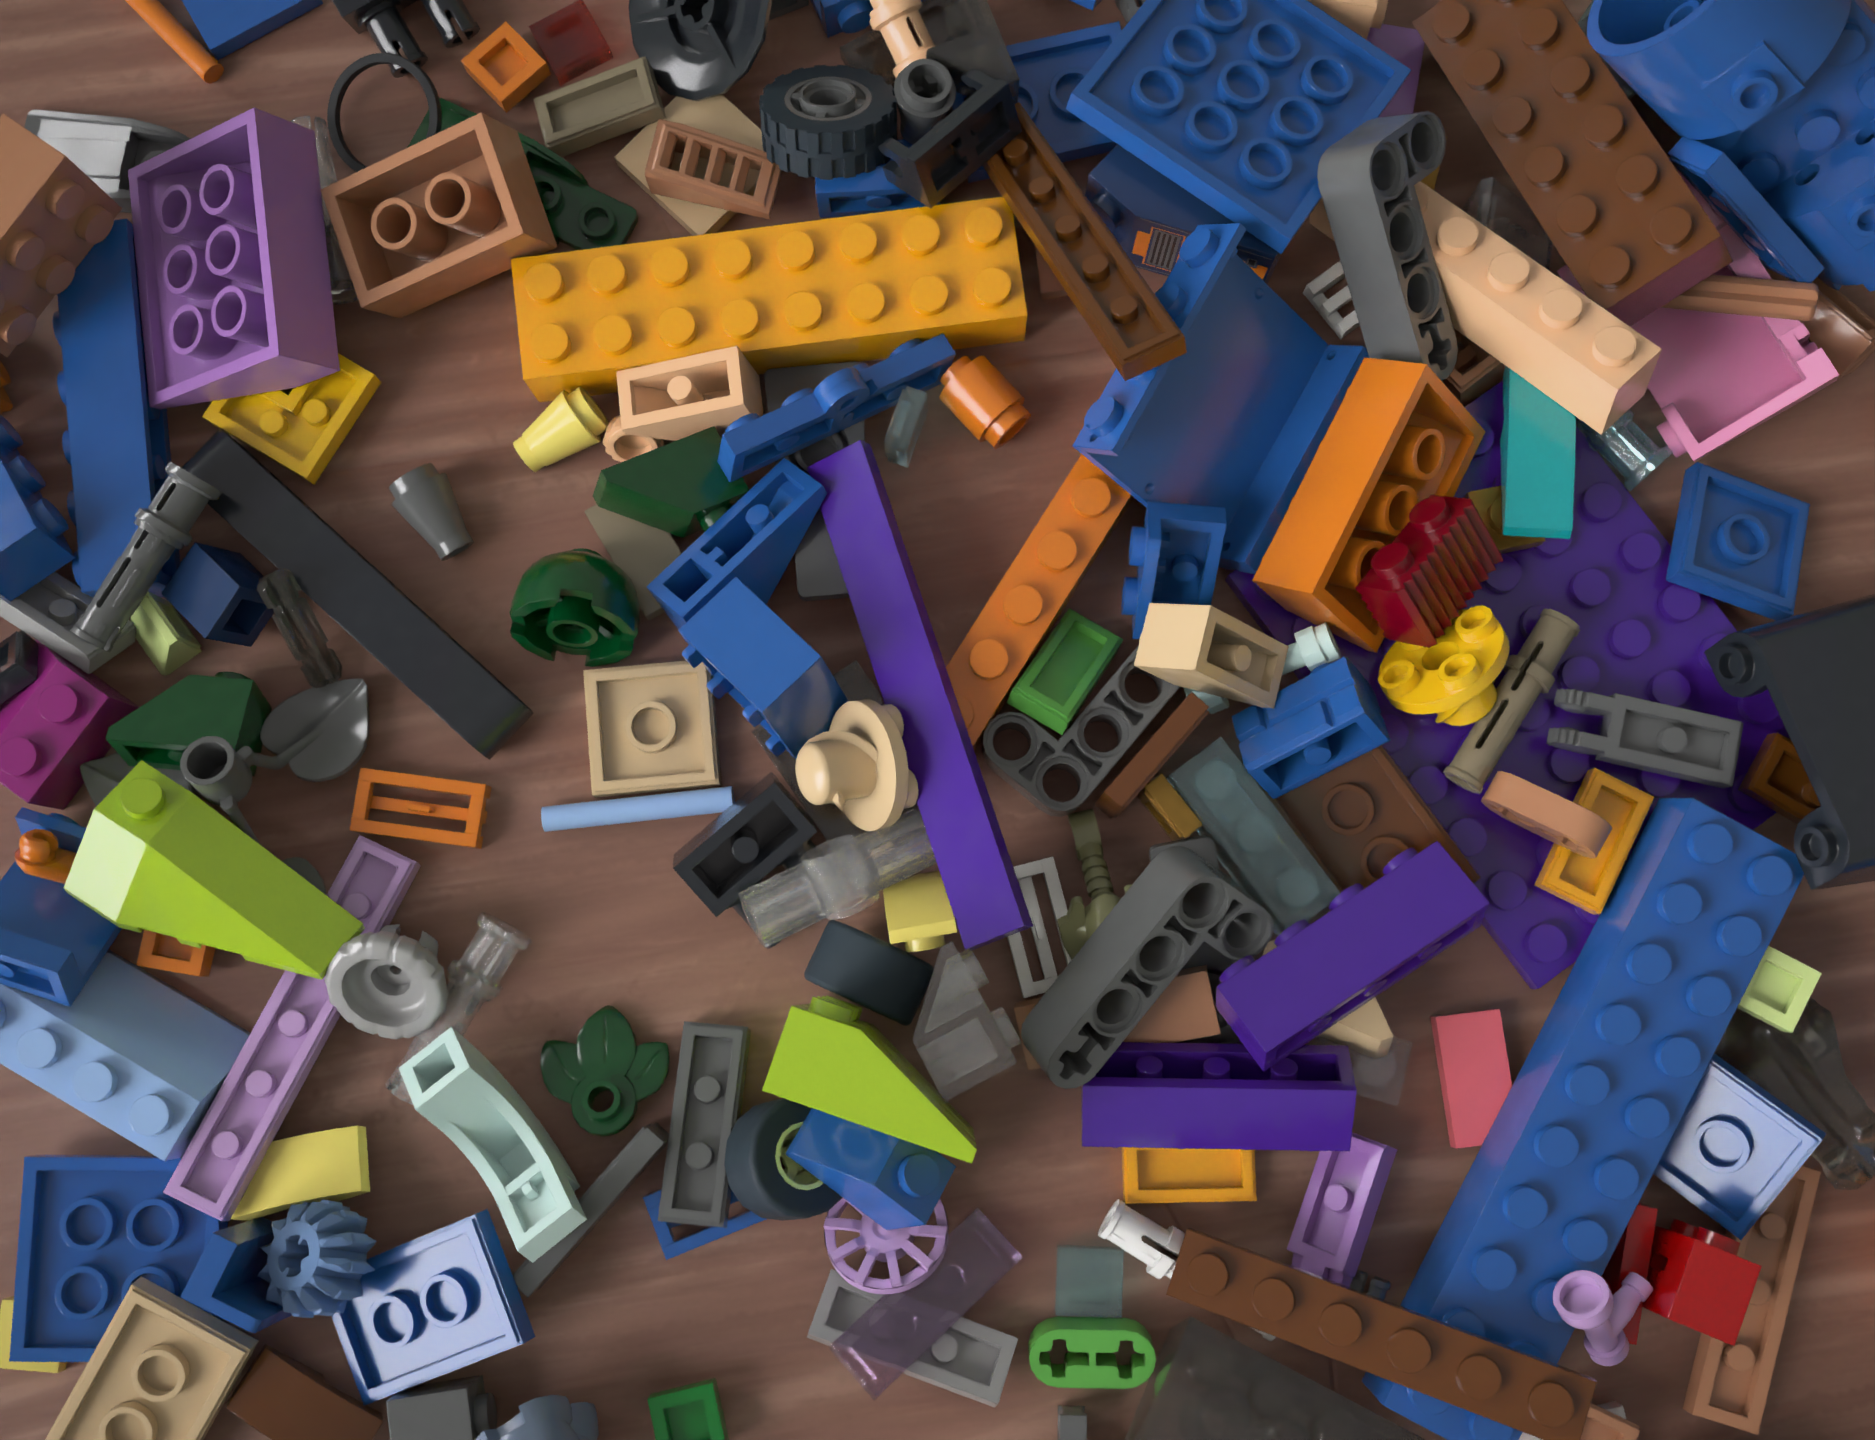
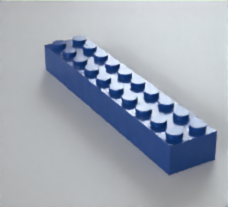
M1659 798L1400 1306L1549 1362L1558 1363L1575 1328L1568 1325L1560 1317L1553 1303V1290L1562 1277L1574 1271L1586 1270L1602 1276L1804 876L1796 853L1694 798ZM1366 1372L1362 1379L1364 1385L1383 1406L1447 1440H1519L1522 1431Z

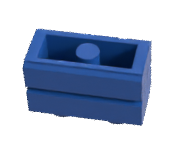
M1345 656L1333 663H1326L1316 667L1310 675L1278 691L1274 709L1252 705L1231 716L1236 736L1240 741L1239 748L1245 768L1273 799L1391 741L1384 719L1380 714L1381 709L1375 691L1349 658Z

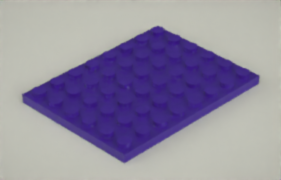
M1503 380L1465 407L1486 432L1454 497L1463 498L1467 492L1501 486L1500 438L1504 424ZM1577 426L1573 528L1570 539L1545 538V541L1537 547L1503 553L1504 561L1495 564L1496 570L1488 573L1489 579L1481 582L1482 588L1473 592L1474 598L1467 600V607L1463 608L1469 609L1474 606H1486L1491 609L1508 637L1509 655L1518 654L1541 617L1540 613L1543 609L1547 608L1558 611L1574 620L1580 627V632L1573 638L1552 673L1555 678L1553 686L1548 693L1539 694L1518 728L1513 740L1507 746L1485 782L1481 794H1475L1463 789L1444 775L1445 773H1443L1445 768L1452 762L1475 723L1465 726H1452L1445 722L1436 723L1437 713L1411 714L1397 709L1389 702L1378 682L1382 660L1396 641L1384 637L1377 653L1333 634L1341 658L1344 656L1348 657L1375 691L1381 709L1380 714L1384 719L1391 740L1383 744L1481 875V879L1475 882L1474 885L1490 903L1482 925L1530 989H1539L1577 960L1600 914L1593 915L1534 886L1554 842L1502 818L1481 802L1497 771L1511 773L1572 802L1587 770L1597 768L1654 796L1619 873L1620 876L1659 798H1694L1751 830H1754L1777 812L1742 793L1738 788L1767 734L1778 732L1790 739L1768 689L1756 696L1743 698L1731 696L1722 689L1704 652L1722 638L1737 632V630L1710 596L1666 581L1671 553L1670 544ZM1234 570L1226 577V583L1262 631L1277 641L1288 646L1296 642L1294 633L1310 626H1317L1279 605L1252 581L1255 574ZM1307 666L1293 671L1299 680L1311 673ZM1503 669L1492 682L1495 688L1498 687L1506 674ZM1557 689H1576L1604 696H1611L1617 693L1741 721L1744 724L1733 786L1723 789L1595 760L1596 755L1580 754L1549 746L1546 743L1550 728L1569 727L1580 732L1600 736L1603 716L1572 713L1556 707L1554 701Z

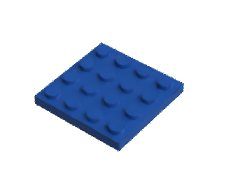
M1146 0L1072 91L1065 109L1234 223H1241L1246 228V231L1282 254L1322 198L1317 179L1318 164L1322 154L1328 147L1366 121L1379 118L1412 70L1307 0Z

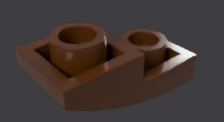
M266 1344L226 1402V1408L271 1440H372L384 1422L381 1412L368 1405L364 1406L362 1402L324 1383L323 1374Z

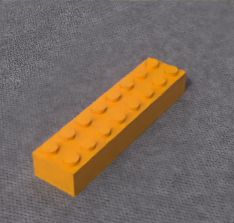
M1003 197L935 205L931 209L925 206L511 259L523 380L539 402L553 401L563 390L570 394L579 386L584 388L590 396L617 393L616 371L733 346L739 347L759 375L773 368L889 358L890 354L897 347L909 340L918 338L925 342L942 333L953 350L1025 341L1027 309L1013 211Z

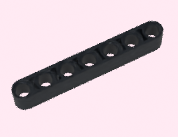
M219 428L181 467L223 492L218 500H209L207 504L483 756L491 760L533 715L534 712L223 429Z

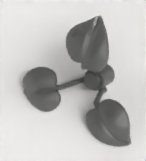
M363 679L337 680L304 690L280 703L265 719L260 732L263 745L276 756L270 757L254 753L249 746H244L236 752L225 739L217 736H206L195 740L185 749L180 760L181 770L155 769L200 799L203 796L209 803L221 806L236 827L260 844L237 803L247 795L251 787L252 771L250 766L255 765L279 770L289 763L294 774L308 782L332 780L348 772L361 759L369 739L368 686ZM117 752L101 759L85 762L80 766L83 781L96 806L135 767L128 766ZM292 857L282 861L326 895V888L322 877L306 859Z

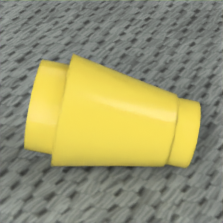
M579 386L570 394L563 390L522 433V436L513 442V445L524 463L536 473L544 466L547 467L601 442L600 434L606 431L609 422L594 399L584 388Z

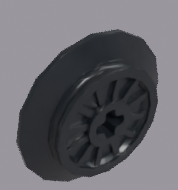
M630 0L628 9L633 46L639 58L646 56L653 68L657 84L668 94L693 101H701L722 95L731 89L751 69L766 39L772 0Z

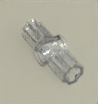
M912 809L901 814L897 822L889 828L866 831L856 837L851 834L843 835L823 842L804 853L801 857L802 863L773 875L761 883L750 886L738 894L742 909L760 944L767 947L824 918L836 920L858 913L879 899V891L907 879L937 862L921 813L916 809Z

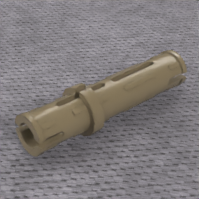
M1543 609L1540 613L1541 617L1518 654L1508 656L1503 668L1506 674L1496 688L1497 699L1495 705L1485 717L1475 722L1452 762L1443 772L1453 783L1472 793L1481 794L1485 782L1507 746L1513 740L1540 693H1548L1553 686L1555 678L1552 673L1573 638L1580 632L1579 625L1568 616L1552 609Z

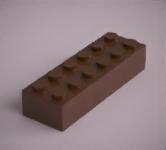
M1442 0L1412 22L1589 299L1628 326H1632L1733 262L1722 236L1599 54L1592 48L1588 38L1562 0Z

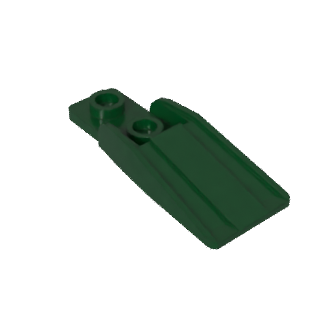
M439 98L442 110L441 131L477 115L461 106ZM429 110L408 147L426 138L429 127ZM518 132L556 244L558 245L559 242H562L576 250L626 244L639 219L636 210L591 188L584 176L564 158L534 139Z

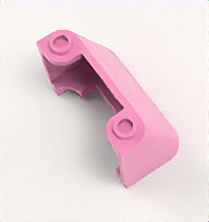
M1678 170L1722 236L1733 262L1712 275L1772 280L1759 258ZM1567 265L1557 270L1562 280L1586 296ZM1659 308L1630 326L1662 349L1647 388L1667 419L1656 426L1676 458L1688 452L1694 462L1834 383L1839 376V373L1822 347L1818 349L1814 342H1809L1810 333L1799 320Z

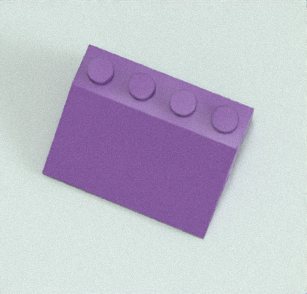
M252 108L128 170L150 407L165 409L296 388L340 371L315 131L257 108Z

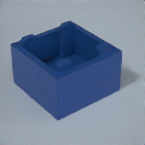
M737 577L732 579L678 630L689 645L682 652L685 660L693 668L702 662L713 676L706 686L717 699L728 693L744 708L742 714L753 727L760 724L771 735L765 745L776 757L787 750L797 759V755L804 744L818 734L829 731L836 711L843 704L849 702L823 658Z

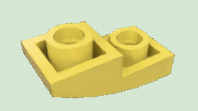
M939 870L883 880V896L890 944L905 942L906 952L924 951L946 945L944 935L957 933L955 917Z
M356 1125L272 1141L231 1219L249 1221L290 1209V1206L295 1204L321 1202L323 1199L338 1202L370 1192L366 1127Z

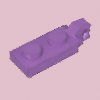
M1352 1133L1350 1151L1319 1152L1287 1250L1293 1252L1292 1266L1345 1286H1350L1353 1280L1352 1276L1355 1277L1397 1149Z

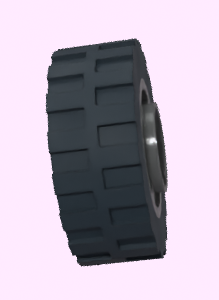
M814 65L811 68L804 69L802 67L792 70L789 74H782L776 77L772 84H767L764 87L763 95H760L759 105L763 151L767 153V159L772 164L776 163L779 165V169L787 173H796L800 177H817L820 180H833L832 178L844 177L845 179L856 177V174L863 172L869 173L876 170L878 165L885 164L890 160V157H886L878 149V146L888 138L897 140V101L893 86L891 84L888 85L886 79L882 76L871 74L866 69L850 68L847 65Z

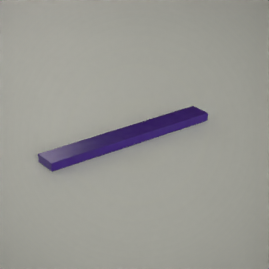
M859 440L807 467L809 475L822 484L827 492L820 506L884 704H892L897 707L903 719L904 731L902 740L906 750L908 769L912 771L918 784L917 804L965 950H975L1033 927L872 447L870 444Z

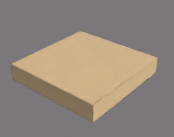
M723 94L701 101H693L676 96L664 108L666 118L663 120L691 126L763 151L761 129ZM658 121L644 127L614 157L618 167L691 235L717 233L737 212L656 195L650 192L645 178V168ZM675 152L671 166L672 170L679 172L683 157L682 153ZM699 158L695 173L696 178L704 180L709 159ZM725 163L720 186L729 188L735 165ZM749 168L743 193L754 196L760 173L759 170Z
M687 661L583 670L592 796L597 798L722 786L715 697L706 687L713 676L702 662L695 668Z

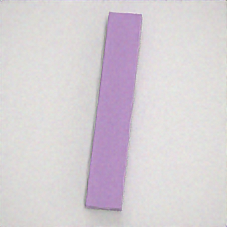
M359 835L327 896L364 924L365 929L360 935L368 932L377 933L392 921L421 865L410 858ZM284 971L163 1193L222 1222L230 1221L341 1015L337 1008L330 1003L327 986L324 981L325 977L321 980Z

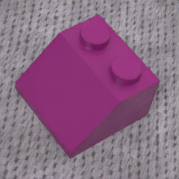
M35 639L38 643L37 680L0 704V783L29 804L64 810L84 784L80 769L81 764L104 758L112 747L106 740L108 728L139 708V706L93 673L88 674Z

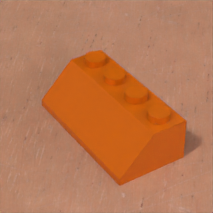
M1364 357L1252 579L1254 583L1285 610L1317 626L1326 622L1333 634L1377 653L1385 637L1382 635L1384 631L1377 626L1379 622L1371 617L1373 612L1366 608L1368 604L1360 599L1362 594L1355 590L1356 586L1372 568L1371 560L1375 553L1382 547L1391 544L1410 521L1409 513L1417 503L1429 498L1430 495L1454 497L1486 432L1427 364Z

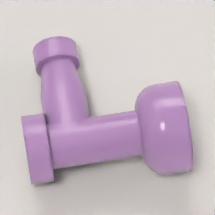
M1586 1270L1574 1271L1562 1277L1553 1290L1554 1306L1560 1317L1568 1325L1584 1330V1346L1594 1362L1603 1366L1616 1365L1622 1362L1629 1352V1342L1623 1332V1328L1633 1317L1640 1302H1645L1653 1292V1287L1639 1274L1630 1272L1622 1281V1287L1612 1295L1606 1281L1600 1275Z

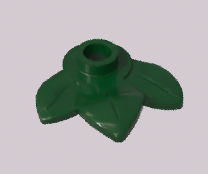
M610 1005L602 1007L587 1019L578 1034L576 1044L559 1040L546 1041L540 1058L542 1077L548 1091L555 1098L571 1104L573 1117L583 1130L600 1137L615 1135L631 1123L636 1114L638 1103L658 1092L663 1086L670 1065L668 1044L664 1042H648L636 1045L635 1036L629 1022L620 1011ZM601 1092H612L614 1095L612 1106L604 1112L594 1111V1098Z

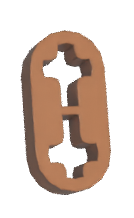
M1497 771L1481 799V802L1487 808L1502 818L1588 858L1595 859L1612 830V826L1594 812L1527 780L1503 771Z

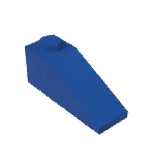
M783 458L646 588L678 630L735 577L767 605L827 495L825 488L818 481Z

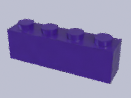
M1438 841L1419 853L1415 848H1409L1401 852L1384 867L1382 871L1383 877L1366 888L1360 883L1348 887L1329 904L1328 908L1331 910L1329 913L1312 924L1306 919L1292 924L1274 941L1276 948L1256 961L1251 955L1243 957L1221 974L1219 978L1221 984L1217 986L1216 1008L1263 1072L1481 926L1490 904L1489 901Z
M1122 1042L1099 1072L1088 1083L1081 1085L1082 1147L1350 1151L1357 1089L1349 1047L1347 1045H1303L1263 1072L1243 1044Z

